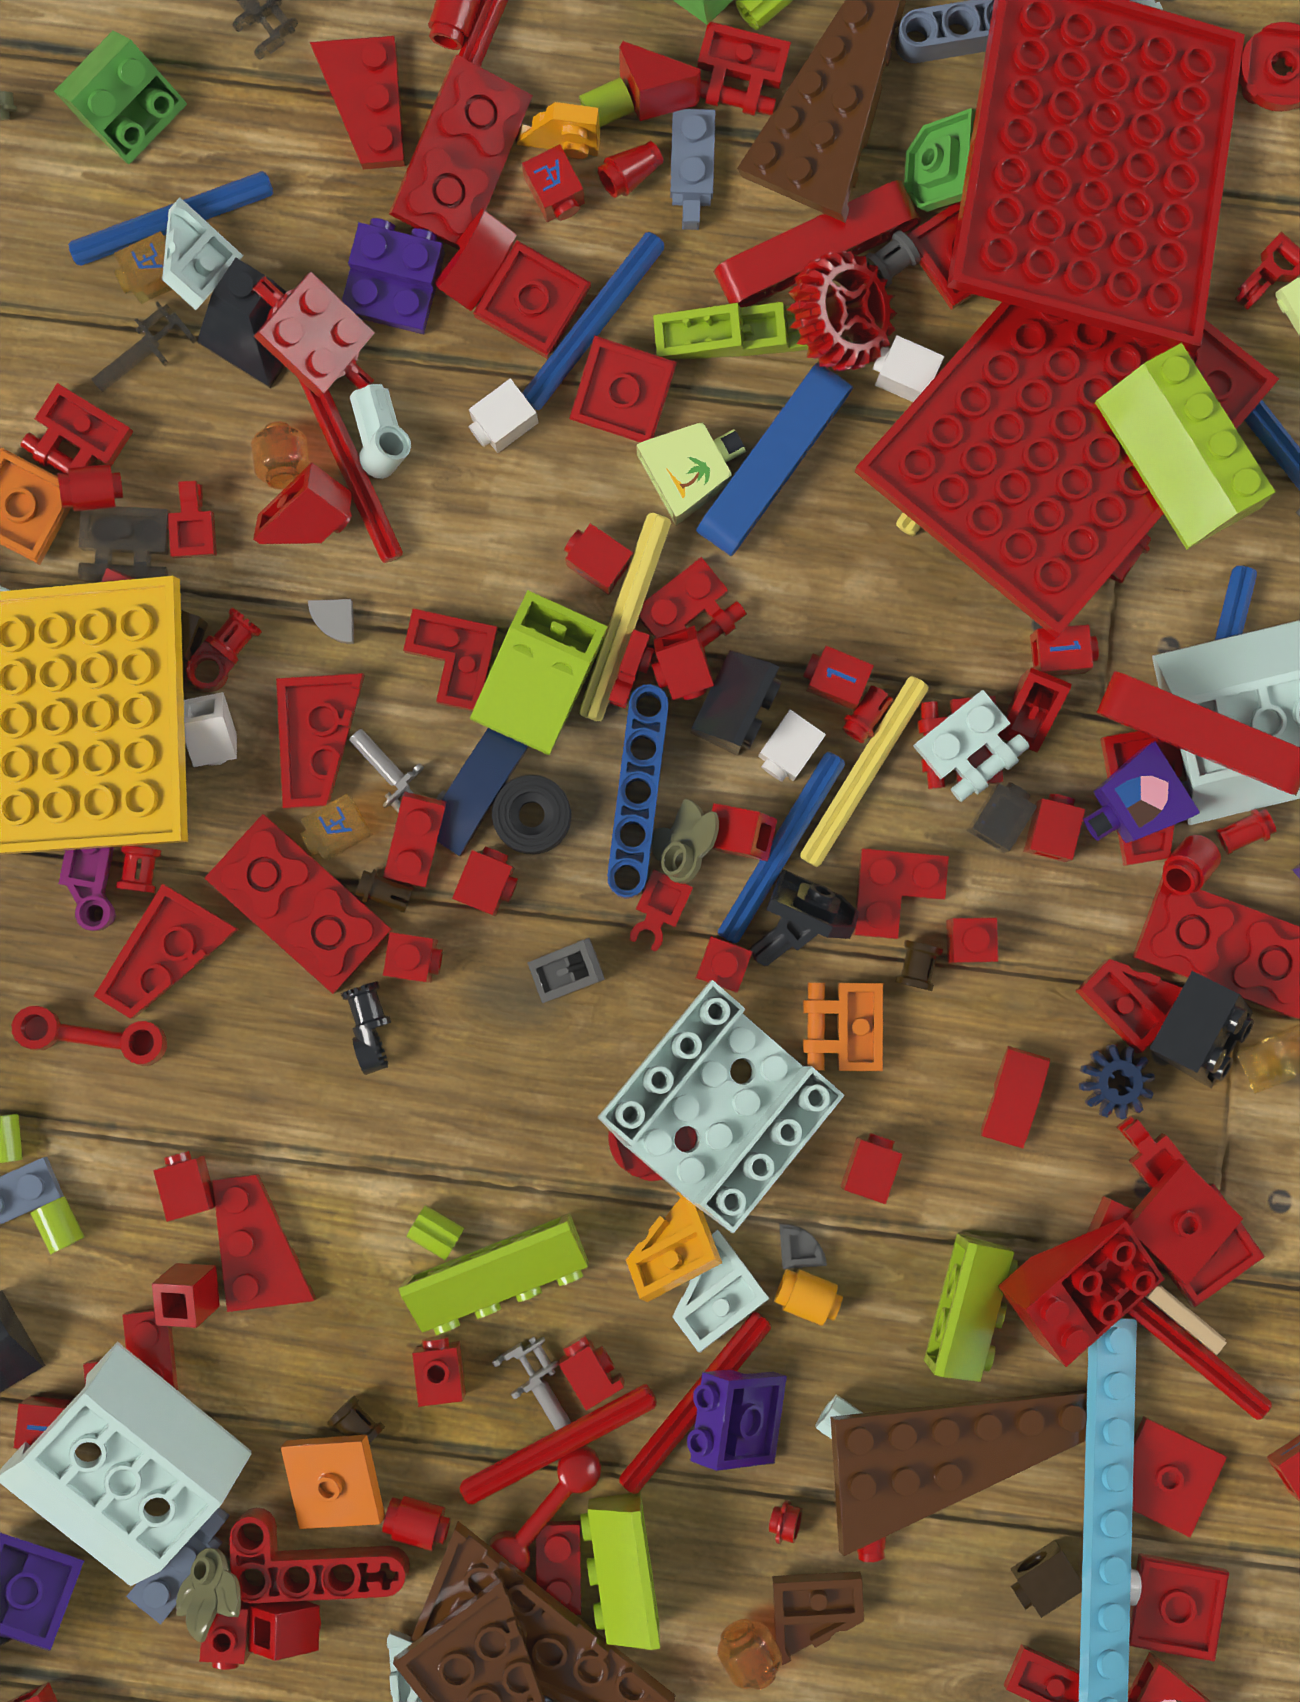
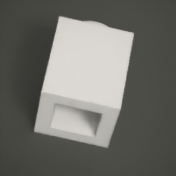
M896 335L891 348H881V357L877 358L873 370L880 372L875 386L914 402L935 378L944 356Z
M511 378L469 409L473 421L469 425L471 432L483 447L490 443L497 453L538 424L536 411Z
M221 692L184 700L185 743L193 767L220 765L227 760L237 759V733L224 693Z
M789 710L758 756L765 761L761 767L782 782L785 777L794 781L826 734L792 710Z

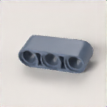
M968 0L920 8L908 12L902 18L896 37L895 48L898 55L909 63H921L986 52L994 0ZM960 24L967 29L968 33L957 35L950 30L949 26ZM918 31L926 37V40L922 42L912 41L907 36V33Z

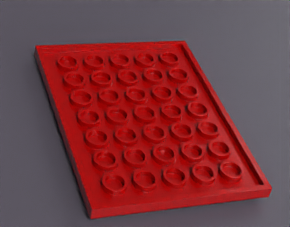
M994 0L947 287L1169 347H1175L1182 343L1186 351L1196 352L1202 344L1245 34L1130 0Z
M1001 302L856 466L855 473L1057 639L1164 515L1095 402L1142 364L1173 347ZM1205 319L1201 347L1196 352H1188V354L1237 430L1278 382L1279 378Z

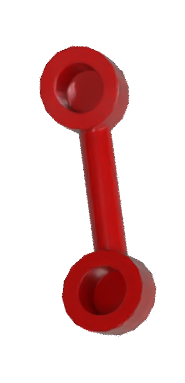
M28 1006L21 1009L14 1016L11 1024L15 1041L21 1046L35 1051L46 1050L57 1041L119 1049L130 1062L141 1066H151L161 1060L167 1049V1038L164 1031L159 1026L147 1021H137L129 1025L124 1032L62 1024L58 1016L51 1010L40 1006Z
M585 1445L558 1459L557 1475L559 1482L517 1533L514 1531H503L490 1539L488 1545L523 1573H525L529 1566L530 1544L572 1493L582 1494L590 1491L597 1484L601 1475V1464L597 1453L589 1446Z

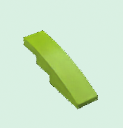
M783 302L741 308L738 303L653 315L656 354L666 359H700L808 350V346L797 344L801 336L799 330L789 328L796 321L795 315L787 310L790 306H785Z

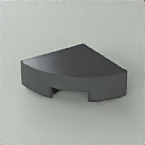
M779 1223L783 1269L827 1266L825 1254L820 1244L808 1231L793 1224Z

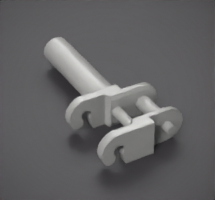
M359 729L350 737L349 741L391 786L398 788L393 795L390 792L385 795L387 800L384 802L383 807L386 808L391 805L399 813L401 802L398 798L403 795L404 791L413 793L408 783L424 767L419 763L413 768L412 772L404 775L364 730ZM443 790L436 799L442 800L446 791Z
M535 1337L529 1339V1345L524 1347L522 1343L517 1344L496 1357L492 1364L494 1367H497L502 1361H508L512 1357L520 1359L529 1374V1381L511 1393L513 1399L521 1396L523 1392L527 1393L532 1390L557 1431L572 1422L548 1382L544 1381L542 1376L546 1373H549L550 1376L555 1374L554 1368L559 1365V1362H551L541 1346L545 1341L544 1337L537 1340ZM532 1350L543 1366L536 1372L525 1356Z

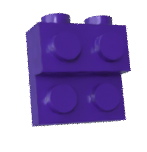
M372 218L369 225L359 222L348 261L350 271L342 301L362 320L424 335L437 287L434 282L440 275L445 256L443 244L436 241L437 236L434 233L424 229L414 228L411 235L395 231L396 226L383 219Z
M734 1370L702 1372L701 1385L695 1389L693 1395L694 1404L697 1408L695 1429L689 1433L687 1438V1446L691 1453L690 1461L716 1471L774 1464L787 1376L776 1372L744 1374Z
M0 1532V1637H8L50 1651L84 1560Z

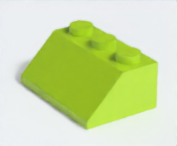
M957 1233L924 1357V1362L934 1375L981 1382L983 1371L989 1372L991 1370L995 1357V1346L990 1345L994 1328L1000 1329L1002 1327L1007 1309V1304L1001 1302L1003 1293L998 1286L1018 1267V1260L1013 1259L1014 1251L1009 1247Z
M641 1492L635 1495L627 1493L589 1499L588 1513L581 1514V1526L584 1541L592 1540L594 1557L587 1558V1568L590 1586H599L601 1602L593 1603L596 1630H605L606 1642L609 1645L647 1650L660 1649V1621Z

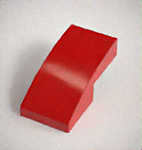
M482 208L456 242L460 249L434 283L438 289L469 311H472L506 259L517 234Z
M1007 1046L994 1082V1093L981 1127V1136L1022 1149L1024 1148L1041 1097L1050 1058Z

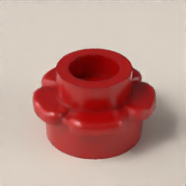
M786 1500L782 1507L775 1505L771 1514L769 1532L776 1534L775 1541L777 1544H781L782 1540L795 1543L798 1537L803 1508L791 1505L790 1500Z

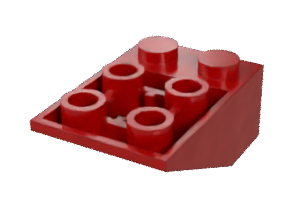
M1121 1218L1030 1257L998 1287L1036 1341L1067 1367L1164 1280V1277L1127 1221Z

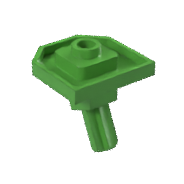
M970 108L923 125L906 151L904 186L912 202L918 208L928 212L961 201L976 113L975 109Z

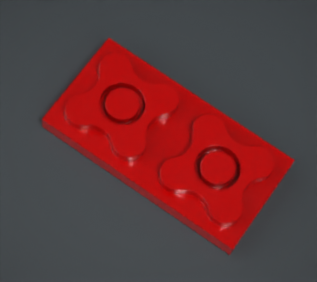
M456 55L449 66L389 215L414 228L430 231L437 236L438 240L459 250L460 247L456 243L479 211L482 208L487 209L533 95Z
M262 814L204 878L332 994H336L393 930L265 814Z
M1161 877L1132 958L1187 979L1191 972L1194 971L1240 994L1246 1001L1288 1017L1300 1019V926L1201 889L1188 895L1175 894L1165 886Z

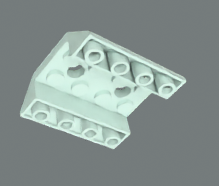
M1300 620L1152 655L1160 689L1300 747ZM1181 749L1187 781L1181 783L1200 811L1196 816L1187 819L1188 825L1300 799V788L1295 796Z
M710 980L597 1118L625 1147L688 1201L731 1233H734L845 1095L812 1066H802L743 1014L745 1008L716 982ZM740 1058L746 1060L752 1069L750 1079L743 1084L736 1083L730 1075L731 1065ZM689 1126L696 1132V1144L691 1150L682 1152L675 1145V1134L680 1128Z
M117 1341L87 1374L85 1388L31 1446L25 1442L0 1469V1484L128 1585L132 1586L160 1572L221 1506L252 1453L249 1448ZM92 1442L100 1447L101 1455L94 1461H82L75 1453L76 1448L82 1443ZM156 1497L163 1498L170 1504V1509L162 1516H152L145 1511V1504L150 1499Z

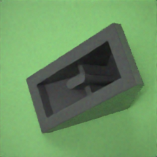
M590 938L528 962L542 1003L606 980Z

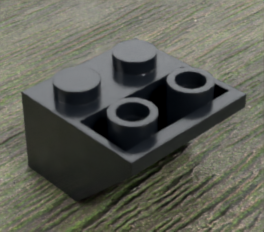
M730 650L714 681V686L711 687L691 728V733L735 755H738L742 746L750 750L763 722L756 718L761 707L769 711L782 684V681L775 678L779 666Z
M1192 971L1150 1049L1157 1057L1212 1089L1216 1080L1222 1081L1228 1074L1233 1063V1058L1230 1057V1054L1237 1041L1243 1043L1250 1034L1254 1024V1020L1250 1018L1253 1012L1240 994Z

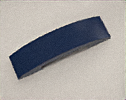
M490 728L486 730L442 801L447 803L437 839L438 843L458 856L462 855L484 821L483 817L493 804L498 792L506 784L528 748L531 747Z

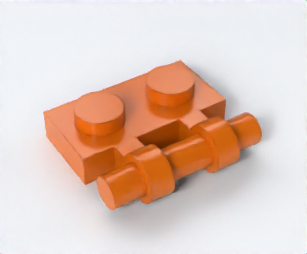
M808 983V1000H803V1013H808L807 1039H803V1053H807V1066H812L815 1070L819 1071L825 1070V1053H838V1071H883V983H838V1000H825V983ZM825 1014H838V1040H825Z

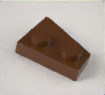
M861 1571L772 1576L777 1665H784L790 1662L791 1655L811 1644L816 1648L829 1641L835 1633L847 1631L864 1622Z

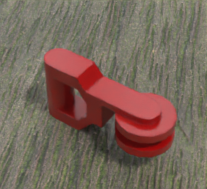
M1282 231L1260 254L1261 265L1238 288L1240 293L1235 300L1239 303L1243 298H1246L1247 303L1244 306L1246 310L1255 304L1265 294L1270 285H1273L1276 281L1291 283L1300 275V247ZM1277 251L1294 266L1293 270L1281 269L1274 262L1273 253ZM1262 277L1267 281L1264 285L1259 283Z

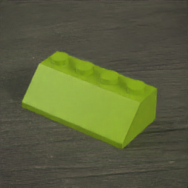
M1182 343L1142 364L1096 400L1095 404L1186 550L1261 509L1274 495L1275 490Z
M569 1213L407 1277L398 1290L421 1332L434 1329L435 1335H439L460 1326L458 1318L475 1313L476 1318L479 1319L501 1309L499 1302L516 1296L518 1302L531 1299L542 1293L540 1286L557 1280L559 1286L576 1281L583 1277L581 1270L588 1267L589 1261Z

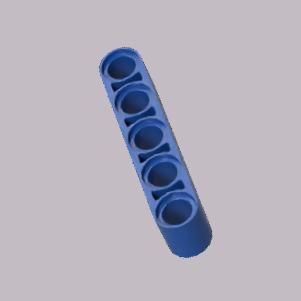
M817 362L706 513L696 532L732 557L852 391L853 386L827 367H820L819 362Z
M652 684L638 687L632 693L628 707L607 874L608 884L612 892L624 899L640 895L645 889L648 876L668 716V698L661 688ZM645 696L655 697L661 704V710L653 717L642 716L636 708L638 701ZM646 738L654 743L656 752L652 758L639 760L633 756L631 747L636 740ZM634 781L646 783L651 790L647 801L636 804L628 800L625 792L629 784ZM628 824L640 825L645 831V839L637 847L626 846L620 839L621 830ZM623 867L636 869L640 875L639 884L632 890L625 891L620 889L615 883L617 871Z

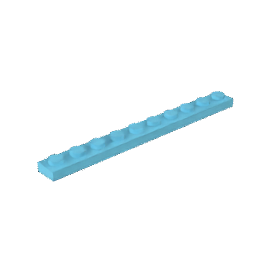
M1121 1318L1088 1347L1079 1702H1128L1137 1321L1135 1319Z

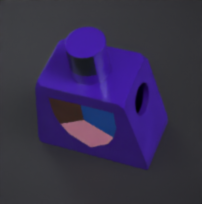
M1154 741L1135 753L1094 790V794L1102 808L1084 818V823L1090 834L1097 841L1117 829L1122 839L1128 843L1194 817L1200 811Z

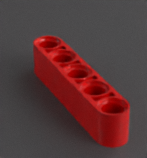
M902 180L892 181L849 201L847 204L849 212L846 223L829 215L822 214L719 264L713 272L729 304L738 303L740 308L752 306L796 285L794 277L804 271V266L808 265L810 261L820 258L824 254L851 251L854 256H857L891 240L895 232L902 231L905 233L915 227L921 219Z
M1117 671L1113 672L1096 713L1295 796L1297 795L1300 788V747Z

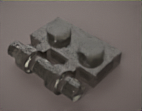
M120 506L109 509L81 511L78 547L82 551H95V563H79V579L95 580V583H99L102 581L106 568L115 569L135 579L168 576L167 567L151 566V554L168 555L169 553L168 513L171 512L168 509ZM113 552L134 553V565L113 564Z

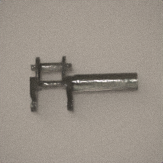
M237 0L245 12L234 20V29L240 32L243 29L242 24L244 22L249 26L257 22L258 24L261 23L270 35L268 39L255 49L254 55L257 59L261 60L264 58V51L266 50L270 54L285 44L283 37L295 32L298 21L294 17L287 18L280 8L282 0H267L261 7L258 0ZM272 13L281 23L275 29L266 20Z
M157 301L155 305L158 309L142 322L138 318L135 319V322L139 325L135 330L138 334L144 331L146 335L92 378V381L102 393L152 352L164 366H167L169 362L157 349L159 347L157 341L173 328L176 331L182 330L193 344L197 342V339L175 312L171 315L167 313L170 310L167 304L162 307ZM165 317L169 324L153 336L148 329Z

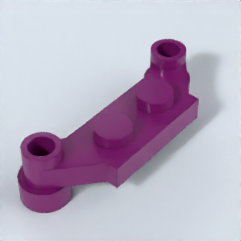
M114 847L65 850L58 884L68 887L77 904L75 918L78 924L86 930H104L115 920V909L105 894ZM98 907L103 909V917L100 921H96L94 917V912Z

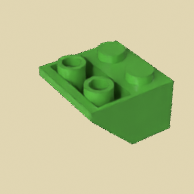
M113 30L54 90V93L80 121L127 164H130L187 105L186 101L134 42Z

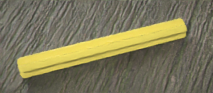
M649 513L646 516L579 709V714L585 718L594 721H602L621 662L632 631L637 624L671 526V520L665 516L656 513Z
M913 676L906 680L874 732V736L866 745L800 853V857L809 864L816 867L822 864L928 691L929 686L922 680Z

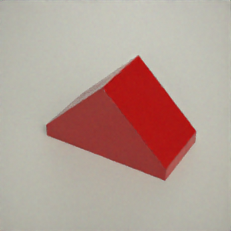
M622 41L619 46L620 78L628 89L639 121L697 106L700 101L701 69Z
M1034 668L1028 669L1021 675L1005 715L1010 724L999 732V737L1010 741L1020 734L1029 744L1028 749L1038 753L1072 684Z

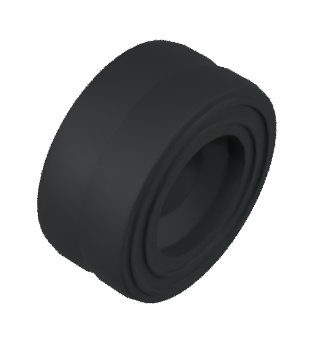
M524 775L509 781L498 792L493 803L492 820L497 834L510 848L523 854H541L555 848L567 835L571 824V807L564 791L555 782L539 775ZM530 802L538 803L545 812L544 820L536 827L523 825L519 818L521 808Z

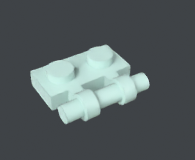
M981 690L913 745L940 780L953 769L956 770L962 780L954 785L951 791L960 802H963L972 793L977 795L988 787L987 781L1003 768L1007 770L1012 768L1019 762L1017 757L1029 748V744L1020 734L1016 735L1008 743H1004L997 735L1010 722L984 690ZM985 744L993 755L977 768H974L967 758Z

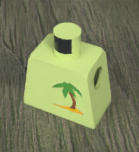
M697 423L637 444V456L675 525L684 521L727 486L732 474L726 462L746 452L738 433L734 429L713 440L703 423Z

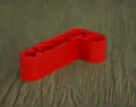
M255 1507L248 1509L236 1521L230 1532L231 1573L238 1578L241 1601L246 1603L389 1597L401 1590L409 1574V1558L402 1549L396 1546L278 1551L276 1521L271 1512L264 1508ZM254 1523L260 1526L264 1535L263 1540L256 1542L248 1539L244 1534V1524ZM383 1563H388L390 1570L395 1572L393 1579H387L386 1572L380 1571ZM339 1564L347 1565L353 1570L355 1578L349 1582H342L335 1577L333 1567ZM299 1566L306 1569L309 1573L310 1581L305 1584L294 1582L289 1575V1568ZM254 1568L261 1571L265 1578V1584L262 1586L250 1584L245 1577V1570ZM365 1572L370 1573L367 1581L363 1580Z

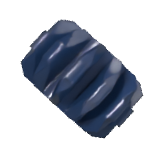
M1107 1045L1106 1058L1100 1052L1093 1051L1090 1056L1097 1066L1094 1068L1082 1065L1080 1068L1082 1073L1091 1075V1081L1079 1083V1089L1094 1091L1085 1100L1086 1105L1093 1107L1101 1102L1099 1115L1108 1117L1114 1109L1119 1119L1127 1118V1105L1137 1113L1143 1111V1106L1137 1097L1141 1096L1151 1099L1153 1092L1143 1088V1082L1155 1080L1153 1073L1140 1072L1147 1065L1148 1059L1141 1056L1132 1061L1134 1048L1130 1046H1125L1119 1055L1116 1045ZM1114 1071L1117 1075L1125 1077V1085L1118 1086L1121 1089L1120 1092L1108 1086V1078H1115L1112 1074Z

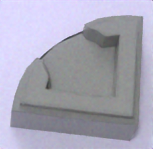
M351 599L308 600L311 617L323 633L338 642L354 644L353 601Z

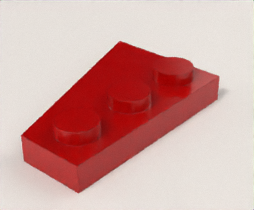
M395 36L310 42L362 169L405 166Z
M363 673L276 678L282 804L284 809L329 807L365 677Z
M1140 731L1111 735L1100 739L1107 778L1140 749L1154 741L1177 777L1180 778L1182 776V753L1178 747ZM1175 824L1128 843L1122 839L1117 831L1123 866L1168 859L1171 854Z
M162 884L95 992L94 997L128 1018L134 1019L234 935L239 928L168 885Z
M251 1174L212 1180L227 1312L315 1301L317 1298L311 1285L307 1283L294 1249L291 1248L280 1224V1218L260 1175Z

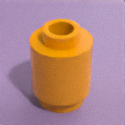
M786 1269L779 1283L774 1302L783 1305V1311L823 1326L826 1319L835 1320L843 1296L836 1294L838 1284L800 1269L796 1272Z

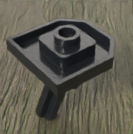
M782 869L766 909L780 916L779 922L774 929L754 943L750 951H753V958L758 964L768 966L791 947L799 950L818 934L827 938L850 939L857 924L859 911L842 895L831 891L823 885L813 883Z

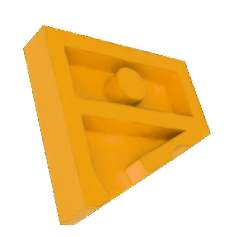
M554 102L546 108L545 112H540L533 117L532 127L524 124L520 126L517 145L551 149L560 144L566 156L570 158L585 159L588 155L598 156L600 147L599 108Z
M679 1192L677 1195L680 1199L666 1217L659 1216L650 1227L646 1239L638 1243L626 1259L639 1298L645 1302H649L722 1264L703 1211Z

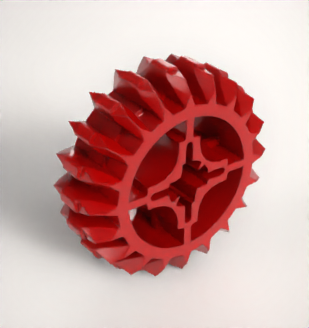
M851 251L830 252L810 261L808 265L804 266V271L794 277L797 286H794L788 293L795 300V303L791 304L787 310L795 315L796 321L789 328L799 330L801 336L797 344L807 345V358H818L820 367L828 368L832 366L834 371L863 368L865 364L874 362L877 358L881 357L880 350L882 347L890 346L888 336H891L896 331L890 320L898 313L890 308L889 302L895 295L886 293L884 287L888 279H879L877 277L878 265L867 266L866 256H854ZM833 281H836L841 285L837 286ZM841 335L843 337L848 336L853 341V343L846 341L841 337Z

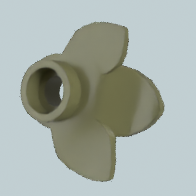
M684 799L671 829L663 827L653 830L652 849L654 856L661 862L664 873L672 881L685 884L697 875L701 867L702 858L712 849L719 831L717 813L712 811L704 815L702 809L692 800Z
M206 1548L196 1556L191 1567V1574L183 1581L176 1600L177 1616H186L187 1630L197 1642L204 1643L216 1614L238 1617L241 1606L240 1585L238 1578L231 1573L230 1559L222 1551L215 1548Z

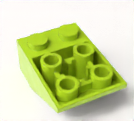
M527 590L508 629L470 716V720L550 755L597 657L608 626Z

